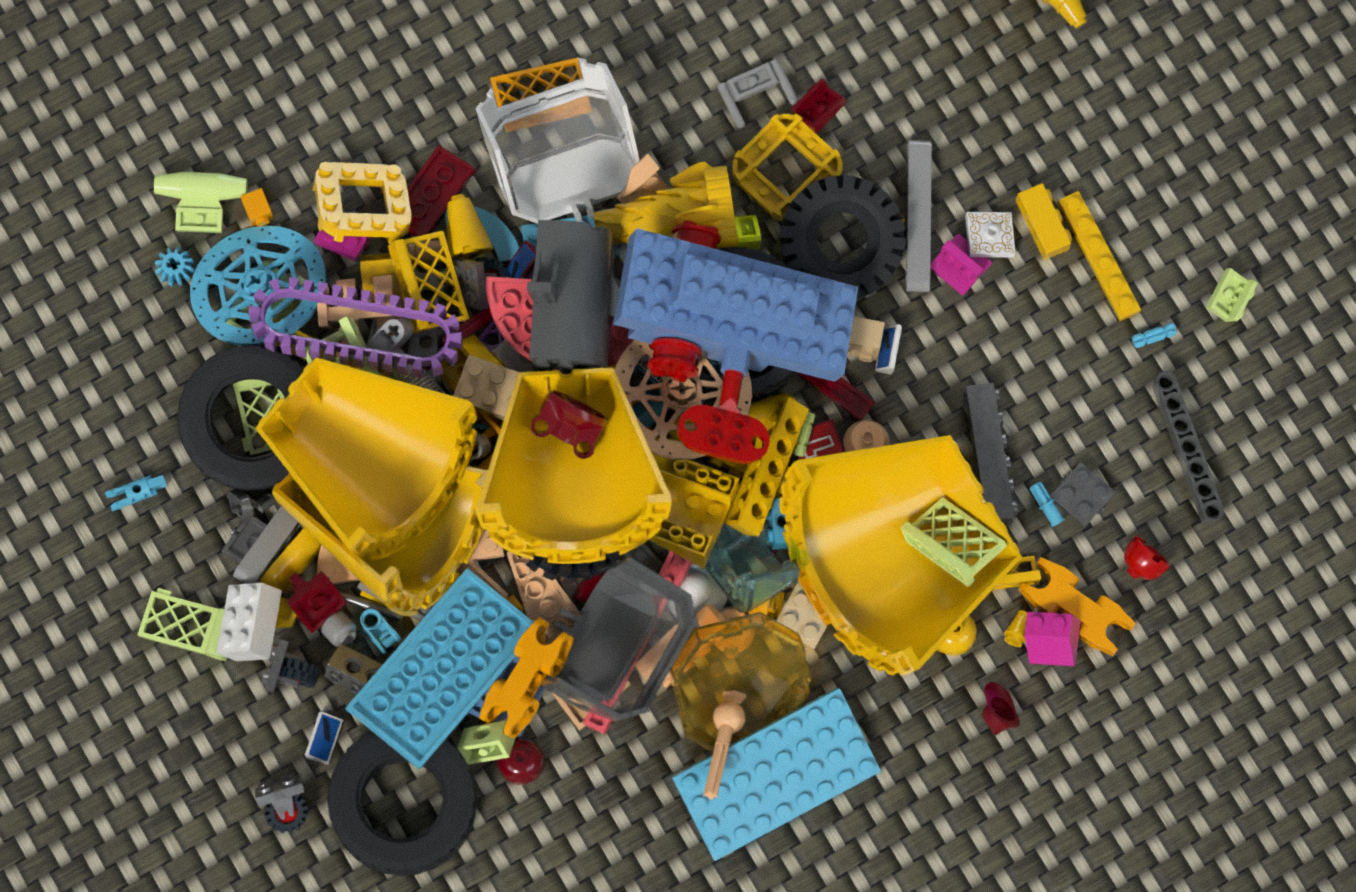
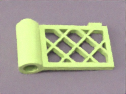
M243 380L233 384L246 438H242L244 451L250 452V456L272 451L267 443L262 448L254 449L252 440L259 432L247 423V417L250 412L254 411L264 417L270 412L279 397L285 398L279 389L274 400L263 395L262 393L265 388L271 384L261 380ZM250 390L257 394L251 406L242 401L241 392ZM260 397L271 403L265 414L254 408ZM244 406L248 408V411L246 412V414H245ZM249 428L254 431L252 435H250Z
M160 588L157 589V592H151L137 634L139 637L227 661V657L216 654L224 609H217L171 596V591ZM156 598L165 600L168 605L167 609L156 614L153 608ZM181 605L187 606L191 614L178 620L174 609ZM171 611L176 622L164 628L159 618ZM203 611L212 613L209 622L201 626L196 615ZM193 618L198 628L186 634L181 624ZM157 620L161 630L153 635L145 633L147 625ZM179 626L183 636L175 641L171 640L166 632ZM201 632L204 638L201 648L193 646L188 638Z

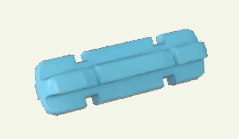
M1174 323L1164 325L1163 328L1160 326L1145 331L1143 334L1134 335L1132 342L1135 348L1144 346L1145 343L1148 345L1163 340L1166 336L1167 338L1175 336L1177 330Z

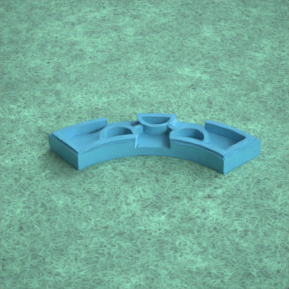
M474 206L499 262H510L519 249L513 234L496 216ZM446 210V212H445L444 214H445V220H446V226H447V210Z

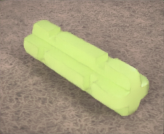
M807 413L806 422L802 426L798 442L793 449V454L796 456H805L806 445H808L812 430L811 425H813L815 419L814 413Z

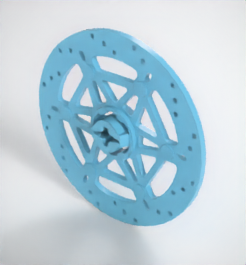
M277 226L252 227L238 231L214 245L199 262L190 287L193 311L204 329L219 340L240 346L265 345L264 339L268 335L267 333L257 340L252 329L235 327L226 322L231 317L250 320L248 313L239 311L251 304L259 307L255 303L253 295L259 288L267 296L270 295L272 291L269 281L278 278L280 287L289 288V283L280 279L289 269L292 278H297L294 264L299 259H303L305 262L309 280L314 282V293H318V282L327 283L324 261L314 244L296 231ZM275 243L286 246L290 250L285 254L259 250L257 249V244ZM238 249H244V253L226 269L216 271V268L226 257ZM263 256L277 260L264 267L260 257ZM252 257L256 259L258 267L251 268ZM245 261L244 273H231ZM285 263L277 273H274L272 271L273 269ZM226 279H240L238 284L226 281ZM210 284L218 285L222 308L217 312L212 310L209 303L208 288ZM225 287L237 291L229 301H226ZM242 297L244 299L243 302L231 308L239 298ZM286 298L273 310L271 304L266 312L265 321L272 330L291 335L310 320L317 311V303L319 302L301 300L299 306L290 315L277 323H273V318L296 299Z

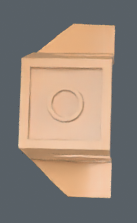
M646 154L631 168L626 188L617 196L621 203H628L638 197L656 195V191L669 189L657 174L660 168L649 154Z

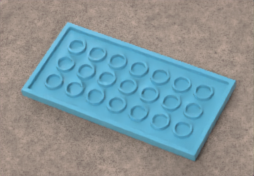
M467 568L347 705L346 710L420 770L515 659V646L522 634L532 625L533 621Z
M837 687L732 743L729 746L718 796L714 797L713 800L703 795L713 754L674 774L671 778L713 860L716 861L876 775L881 770L840 688Z

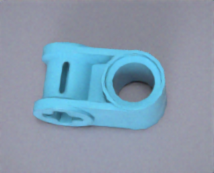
M367 609L361 614L362 628L383 655L392 644L402 640L377 610ZM373 615L378 619L377 624L371 627L367 626L365 619Z

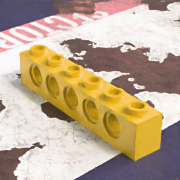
M774 398L764 423L769 433V448L760 460L748 464L725 521L726 525L743 535L759 536L763 530L764 522L773 505V499L781 485L785 469L789 465L790 456L798 442L802 426L806 422L809 409L792 398ZM759 438L755 446L758 449L762 448V442Z

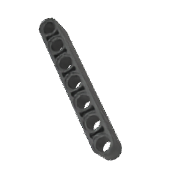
M1163 371L1158 374L1153 382V391L1199 518L1205 525H1214L1223 515V506L1177 379L1173 373ZM1160 380H1166V381H1168L1169 384H1170V387H1169V388H1163V387L1159 384V381H1160ZM1174 401L1178 409H1170L1167 406V402ZM1180 422L1184 424L1186 430H1177L1175 423ZM1190 444L1193 447V452L1188 453L1184 451L1182 445ZM1190 466H1198L1201 469V473L1194 474ZM1198 487L1207 488L1209 491V495H1201L1198 491ZM1206 509H1214L1217 517H1209Z

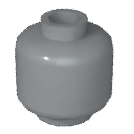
M336 612L329 616L321 629L322 634L336 647L340 643L345 646L352 643L356 637L357 630L356 624L343 612Z

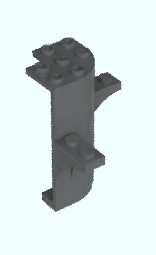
M538 220L535 267L532 280L527 283V292L533 301L530 359L534 366L539 368V371H551L554 368L559 369L562 374H570L574 369L608 368L611 321H614L620 288L616 283L614 275L616 239L612 231L602 226L592 228L590 223L577 221Z

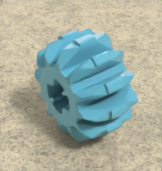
M179 247L175 249L174 253H172L170 248H167L168 254L160 253L159 257L161 260L155 261V265L158 267L155 270L156 275L161 276L160 280L162 283L168 281L171 287L175 281L181 286V279L189 281L190 277L188 274L194 273V268L191 267L194 261L192 258H188L189 253L187 251L181 253ZM176 264L178 269L173 270L171 265Z

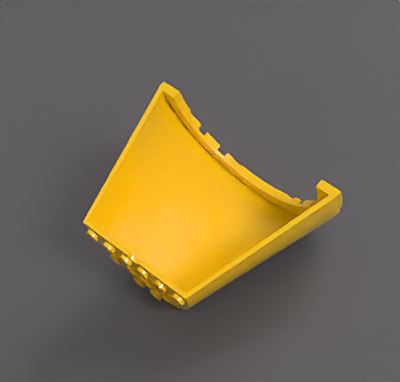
M951 435L801 459L789 467L785 474L787 481L781 485L780 513L782 515L785 514L786 520L784 525L785 531H783L784 541L788 546L790 560L796 559L800 570L795 573L806 596L826 626L832 624L836 629L837 633L834 636L839 642L845 644L847 650L853 655H862L869 660L868 665L880 672L884 670L889 675L897 673L900 676L907 675L920 669L1022 558L1018 546L1012 541L1007 532V527L999 519L994 505L984 500L982 496L984 490L981 483L975 478L970 464L965 461L958 444L952 439ZM942 497L1004 540L1007 545L1005 549L973 576L975 582L969 587L908 544L900 528L906 522L912 524ZM943 507L937 512V516L949 515V510ZM953 520L952 527L964 526V521ZM948 521L936 522V529L948 528ZM932 523L923 524L919 529L930 530L932 529ZM979 531L968 532V538L980 537ZM964 532L953 533L952 540L964 539ZM948 534L936 535L935 540L937 542L947 541ZM994 542L984 543V550L992 549L997 544ZM980 544L967 546V552L980 550ZM963 545L951 547V552H963ZM979 557L967 558V563L970 566L979 561Z

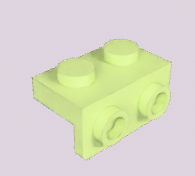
M1226 268L1206 308L1225 322L1238 321L1244 315L1248 301L1254 296L1258 282L1247 280L1233 269Z

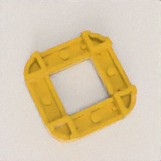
M797 114L774 115L770 122L741 151H737L732 165V175L737 185L774 219L782 222L791 201L804 188L826 177L841 176L842 160L838 150H833L802 122L803 118ZM785 140L818 168L788 197L757 170Z
M322 162L320 164L313 184L319 217L317 225L320 231L324 230L329 235L334 236V241L343 242L344 236L387 237L388 244L408 234L412 216L406 179L401 173L399 166L343 162ZM339 185L380 187V192L384 196L386 214L343 213Z

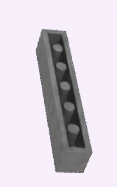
M994 383L966 386L964 391L977 479L984 490L982 496L986 502L989 501L994 505L995 511L1002 523H1011L1015 518L1014 515L1018 514L1016 501L1012 502L1011 493L1014 492L1013 480L1008 478L1007 470H1010L1011 466L1009 456L1005 457L1004 448H1007L1006 435L1001 433V425L1004 422L1003 414L998 412L997 403H1000L999 390H995Z

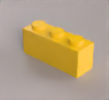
M1042 183L1018 193L1015 201L1043 260L1068 251L1071 246L1072 237L1069 230L1064 229L1061 223L1063 218L1060 211L1055 209L1052 204L1053 196L1050 190L1045 189Z

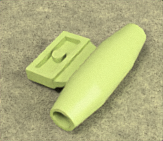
M178 172L155 175L154 193L181 199L176 207V231L222 233L223 209L219 201L236 199L247 194L248 180L221 173Z

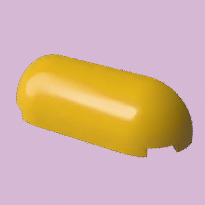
M303 528L265 572L259 583L277 588L283 594L293 585L289 578L295 572L300 576L318 556L322 544Z

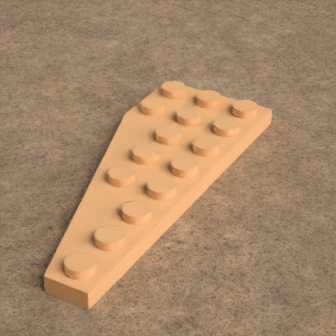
M508 551L507 557L526 616L533 622L540 617L549 623L545 643L546 645L552 644L563 633L552 626L554 620L560 621L570 629L574 624V621L560 614V609L565 608L577 616L580 612L556 579L552 581L542 577L544 570L538 568L536 572L532 571L526 566L529 561L528 558L522 557L519 559L516 554ZM633 683L631 684L625 698L632 694L634 691H636L637 688L634 686ZM551 692L579 731L586 726L583 722L588 712L580 710Z

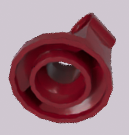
M549 389L540 412L532 418L531 431L537 437H546L551 434L573 445L574 453L578 458L587 459L594 453V444L604 430L608 418L569 395ZM538 420H545L548 423V428L544 431H539L536 429L535 423ZM582 441H586L591 447L587 452H580L577 449V445Z

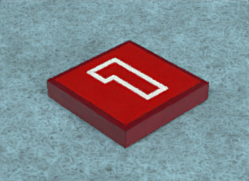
M833 419L812 425L805 456H797V459L801 460L845 452Z

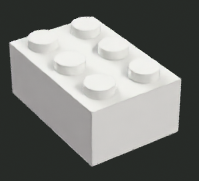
M264 583L229 585L216 654L235 661L270 659L282 591Z

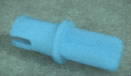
M1037 482L1032 485L1030 491L1040 506L1038 509L1043 511L1051 526L1054 527L1065 519L1054 504L1055 499H1051L1043 484Z

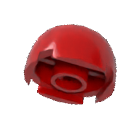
M1137 535L1132 538L1124 551V561L1128 565L1126 571L1136 580L1138 577L1145 580H1154L1161 577L1171 565L1152 546L1144 545L1146 541Z

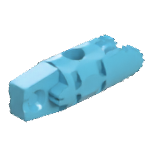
M149 475L109 490L105 494L107 498H113L123 493L126 494L127 498L117 501L110 506L112 511L157 495L156 491L167 487V483L163 475L152 479ZM136 489L141 490L139 493H134Z

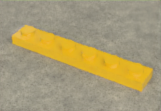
M1077 191L1058 200L1057 203L1119 322L1139 313L1141 308L1080 192Z

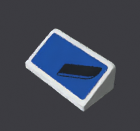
M897 324L884 328L875 368L876 372L890 375L893 373L901 335V325Z
M319 712L305 753L307 759L329 765L343 720L325 712Z

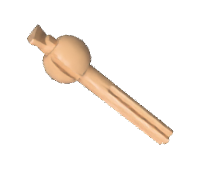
M735 690L723 692L726 702L719 704L713 712L714 725L719 731L703 793L704 796H708L711 800L718 796L732 734L742 729L745 723V713L739 704L746 699V694Z

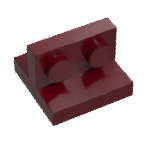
M322 571L308 583L296 572L289 578L294 585L292 590L295 594L286 603L312 634L323 625L329 616L339 611L347 603Z

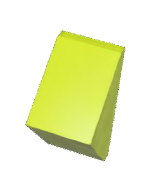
M757 216L735 217L739 248L746 247L760 250L761 233Z

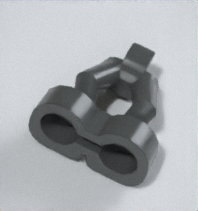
M240 489L228 491L231 510L234 514H238L241 520L252 518L254 507L263 513L273 505L278 504L272 494L273 489L255 498L250 497Z

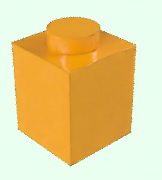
M262 188L240 196L252 227H261L270 223L273 215Z

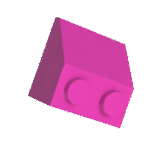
M1027 612L1025 640L1029 663L1075 667L1081 620L1073 614Z

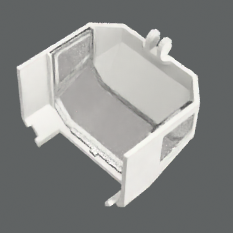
M578 58L582 79L498 108L492 88H490L487 92V99L484 103L480 102L476 107L482 134L494 171L512 215L538 224V220H551L572 212L575 220L582 222V215L578 211L579 209L586 207L590 219H593L594 209L592 205L617 197L626 188L630 170L640 159L627 104L605 63L597 62L594 65L587 63L586 59Z

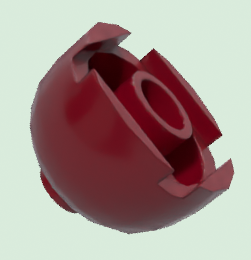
M521 737L515 738L510 757L497 760L499 772L503 778L511 784L520 786L537 780L543 772L545 763L543 751L538 744L528 738Z

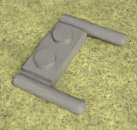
M774 59L770 63H765L717 85L737 128H743L745 122L735 102L737 103L776 86L778 83L781 84L790 104L795 105L798 101L778 59Z

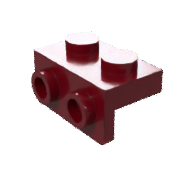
M821 78L792 107V112L794 115L797 114L802 117V122L814 133H817L847 102L843 96L830 89L826 81Z

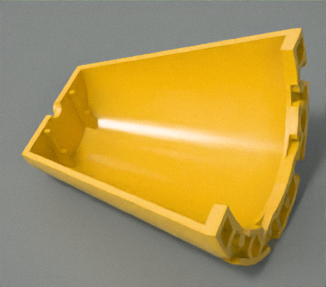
M316 357L304 368L299 378L290 384L288 388L289 395L284 399H278L270 412L259 421L256 430L352 553L360 558L365 557L368 560L388 557L406 547L407 545L404 541L409 537L421 535L436 519L453 494L449 490L455 479L461 481L472 455L476 438V430L472 428V423L474 424L477 420L473 403L468 400Z
M614 368L574 369L570 374H561L559 370L518 373L476 507L478 521L482 529H486L489 532V538L500 547L518 556L533 560V555L548 558V563L578 564L605 560V554L619 551V555L651 539L661 529V522L669 516L672 502L671 495ZM549 389L569 395L608 418L604 430L594 444L595 450L591 457L587 459L578 458L574 453L573 445L551 434L546 437H537L531 431L532 418L540 412ZM538 420L535 423V427L539 431H544L548 428V423L545 420ZM582 441L577 445V449L580 452H587L591 447L586 441Z
M467 466L461 481L455 479L449 490L453 494L429 527L418 537L412 535L404 541L407 546L400 551L378 560H368L365 557L360 558L352 553L290 473L274 486L272 494L278 504L391 611L402 616H413L418 614V609L421 607L427 610L441 599L458 579L459 573L456 571L461 563L468 564L484 531L478 521L476 507L488 470Z

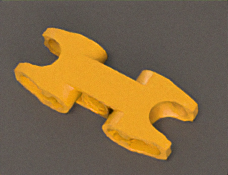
M1041 557L1036 565L1047 576L1048 585L1045 588L1037 589L1029 584L1022 583L1018 591L1041 613H1057L1060 611L1062 614H1073L1081 620L1079 639L1092 648L1114 656L1118 649L1106 637V628L1109 625L1115 624L1131 631L1136 623L1111 599L1101 595L1095 603L1075 589L1079 582V578L1065 567Z
M540 617L532 623L517 642L514 655L520 659L507 681L499 678L493 683L486 694L479 718L487 723H491L501 712L507 710L508 718L504 726V734L513 739L532 721L539 708V701L533 698L546 675L554 678L561 672L567 662L574 638L563 632L552 644L546 645L545 638L549 630V623Z

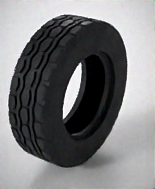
M243 345L218 352L204 361L200 367L198 366L187 381L178 405V430L189 458L200 471L222 485L244 491H259L273 488L289 474V471L273 451L263 456L251 458L241 457L227 451L220 444L214 433L212 413L215 403L223 391L243 380H261L270 383L279 389L286 398L289 395L288 388L290 384L296 381L304 371V368L298 362L277 350L273 352L263 346Z
M369 732L359 738L360 740L355 741L347 749V752L341 756L330 778L331 782L327 796L328 811L337 837L345 849L357 861L372 870L387 875L412 876L428 872L444 864L463 846L472 830L476 816V789L472 772L465 758L450 741L445 739L422 766L436 777L442 788V807L436 821L429 829L415 837L407 839L390 838L376 831L366 820L363 811L364 792L371 778L384 767L395 763L410 762L374 732Z

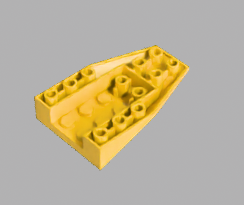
M652 453L671 495L672 502L668 518L661 522V529L649 540L704 569L739 489V478L688 459H670Z

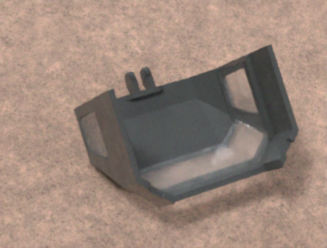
M630 557L613 563L595 585L578 616L565 608L560 609V614L574 621V624L570 629L560 621L554 620L552 626L574 638L567 662L561 672L556 677L546 675L541 686L580 710L612 721L651 712L648 708L693 629L700 628L698 619L695 616L691 594Z

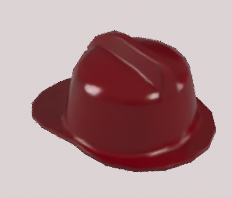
M995 682L987 683L984 688L987 703L982 711V718L989 726L992 734L998 735L1010 727L1017 728L1020 725V720L1010 694L1000 684Z

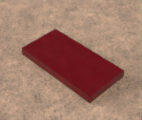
M438 145L407 187L412 216L408 233L414 237L431 234L445 215L447 203L452 201L451 197L461 193L477 171L476 168Z

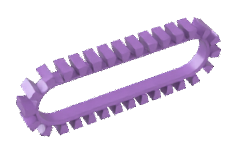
M289 277V288L280 289L277 278L269 281L272 291L270 295L267 296L260 288L253 296L255 303L260 305L261 309L249 305L248 315L250 322H258L251 324L256 339H261L267 333L268 335L264 339L265 347L275 352L277 343L280 341L282 342L280 345L282 354L292 355V344H296L295 351L297 356L307 358L308 346L311 347L309 350L311 359L321 358V349H325V360L336 363V352H340V364L350 365V354H353L356 367L364 368L365 357H369V369L379 370V359H382L385 372L393 373L394 362H398V374L408 375V364L413 365L411 368L413 377L422 378L423 367L432 366L434 377L443 374L442 365L440 364L443 359L453 367L458 360L457 351L450 349V347L462 349V333H453L460 330L459 321L455 315L444 321L443 319L447 316L446 307L439 303L436 304L433 314L429 313V301L419 300V311H416L415 299L405 297V308H400L402 305L400 296L390 295V306L386 305L387 299L384 293L376 292V303H371L373 300L371 291L361 290V301L357 300L358 293L355 288L347 287V298H343L342 286L332 285V296L328 295L330 291L327 283L318 282V293H314L315 286L313 281L304 280L302 291L300 290L299 279ZM290 297L433 322L445 331L447 339L439 353L431 357L421 358L279 333L267 325L265 316L272 303L279 299Z

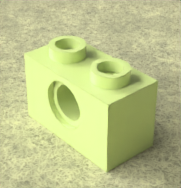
M506 721L463 729L457 749L468 765L510 757L515 738L513 739L504 734Z

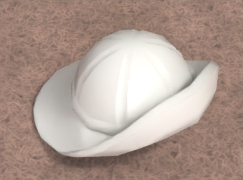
M693 563L680 588L691 594L695 615L708 604H713L719 611L724 607L727 600V590L724 583L711 570L705 567L703 569Z

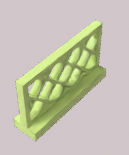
M943 497L912 524L906 522L900 527L908 544L967 587L975 582L973 576L1007 547L1004 540ZM945 507L949 510V515L937 516V512L941 508ZM963 520L964 526L952 527V521ZM948 521V528L936 529V522ZM932 523V529L930 530L919 529L923 524ZM979 531L980 537L968 538V532ZM964 532V539L952 540L953 533ZM948 534L947 541L937 542L935 540L936 535ZM994 542L997 544L992 549L984 550V543ZM980 544V550L967 552V546ZM963 545V552H951V547ZM979 557V561L973 566L967 563V558Z

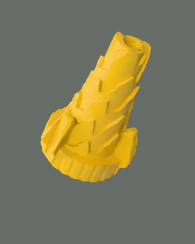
M699 162L671 177L670 184L674 187L672 189L656 191V195L638 197L628 203L616 204L613 209L594 212L595 228L602 226L612 231L616 239L615 245L628 244L629 236L636 228L672 237V227L688 220L695 222L696 225L711 226L718 229V233L722 238L716 249L739 247L727 166L712 167L706 162Z

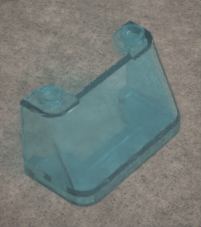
M724 523L705 565L708 573L740 613L754 610L796 583L800 576L797 564L792 560H787L782 566L766 546L765 540L768 536V530L765 524L759 536H746Z

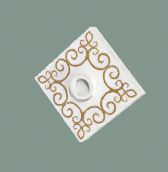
M1011 212L966 213L969 257L1015 256Z

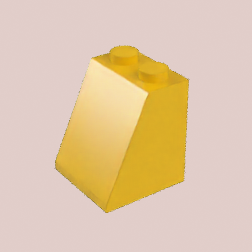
M390 253L361 255L363 290L371 291L373 298L371 303H375L373 277L392 275L393 295L400 296L402 304L400 308H405Z

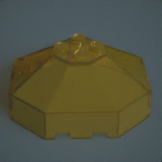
M761 612L693 629L669 671L684 736L714 752L719 730L714 725L713 712L719 704L726 702L723 697V692L735 690L746 694V699L739 704L745 713V723L742 729L732 734L730 745L798 709L810 694L809 683L811 682L805 657V647L799 633Z

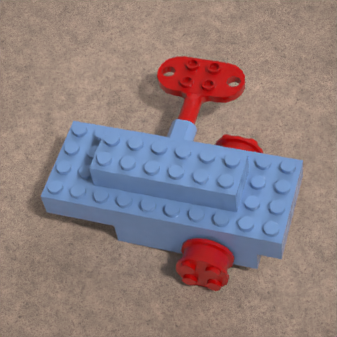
M685 220L682 224L672 227V237L636 228L628 239L613 325L629 328L628 338L651 344L653 356L648 360L647 367L654 376L673 377L675 381L686 382L687 378H693L698 375L697 358L703 357L722 362L721 373L724 374L719 405L717 407L695 405L688 408L678 420L677 434L684 446L696 453L740 464H751L760 460L769 448V433L759 420L744 415L738 410L742 378L747 376L748 369L761 372L768 365L834 382L837 381L845 373L858 287L717 250L716 247L720 244L722 238L718 233V229L711 226L696 225L693 221ZM686 420L694 423L695 430L693 432L685 428L684 422ZM753 437L761 440L762 448L758 449L753 446Z

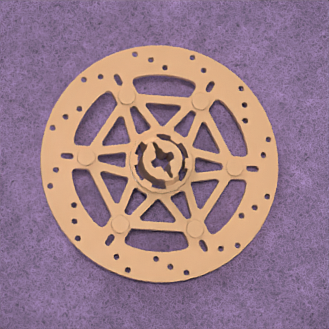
M634 340L618 360L615 372L624 392L630 393V395H626L630 406L632 401H640L656 423L655 429L650 431L635 415L651 453L665 458L682 460L706 456L684 447L681 441L669 440L666 436L669 431H677V425H674V422L681 413H684L692 406L702 405L701 400L716 397L717 399L713 407H717L720 401L723 381L707 358L699 357L697 358L699 361L697 366L699 369L698 375L693 378H687L686 382L675 381L673 377L660 376L662 382L646 385L651 376V370L648 368L640 386L631 387L629 385L631 375L638 362L645 355L649 356L650 359L653 356V350L648 346L651 344ZM703 366H706L715 382L699 379ZM749 372L746 377L742 378L738 410L741 409L739 412L744 415H748L752 397ZM702 386L718 388V391L703 394ZM679 388H683L685 392L683 395L678 391ZM661 389V396L645 394L647 391ZM647 401L664 403L660 417L655 414ZM668 408H671L676 412L666 423L664 422ZM684 424L687 430H695L694 424ZM660 436L659 440L655 441L656 437Z

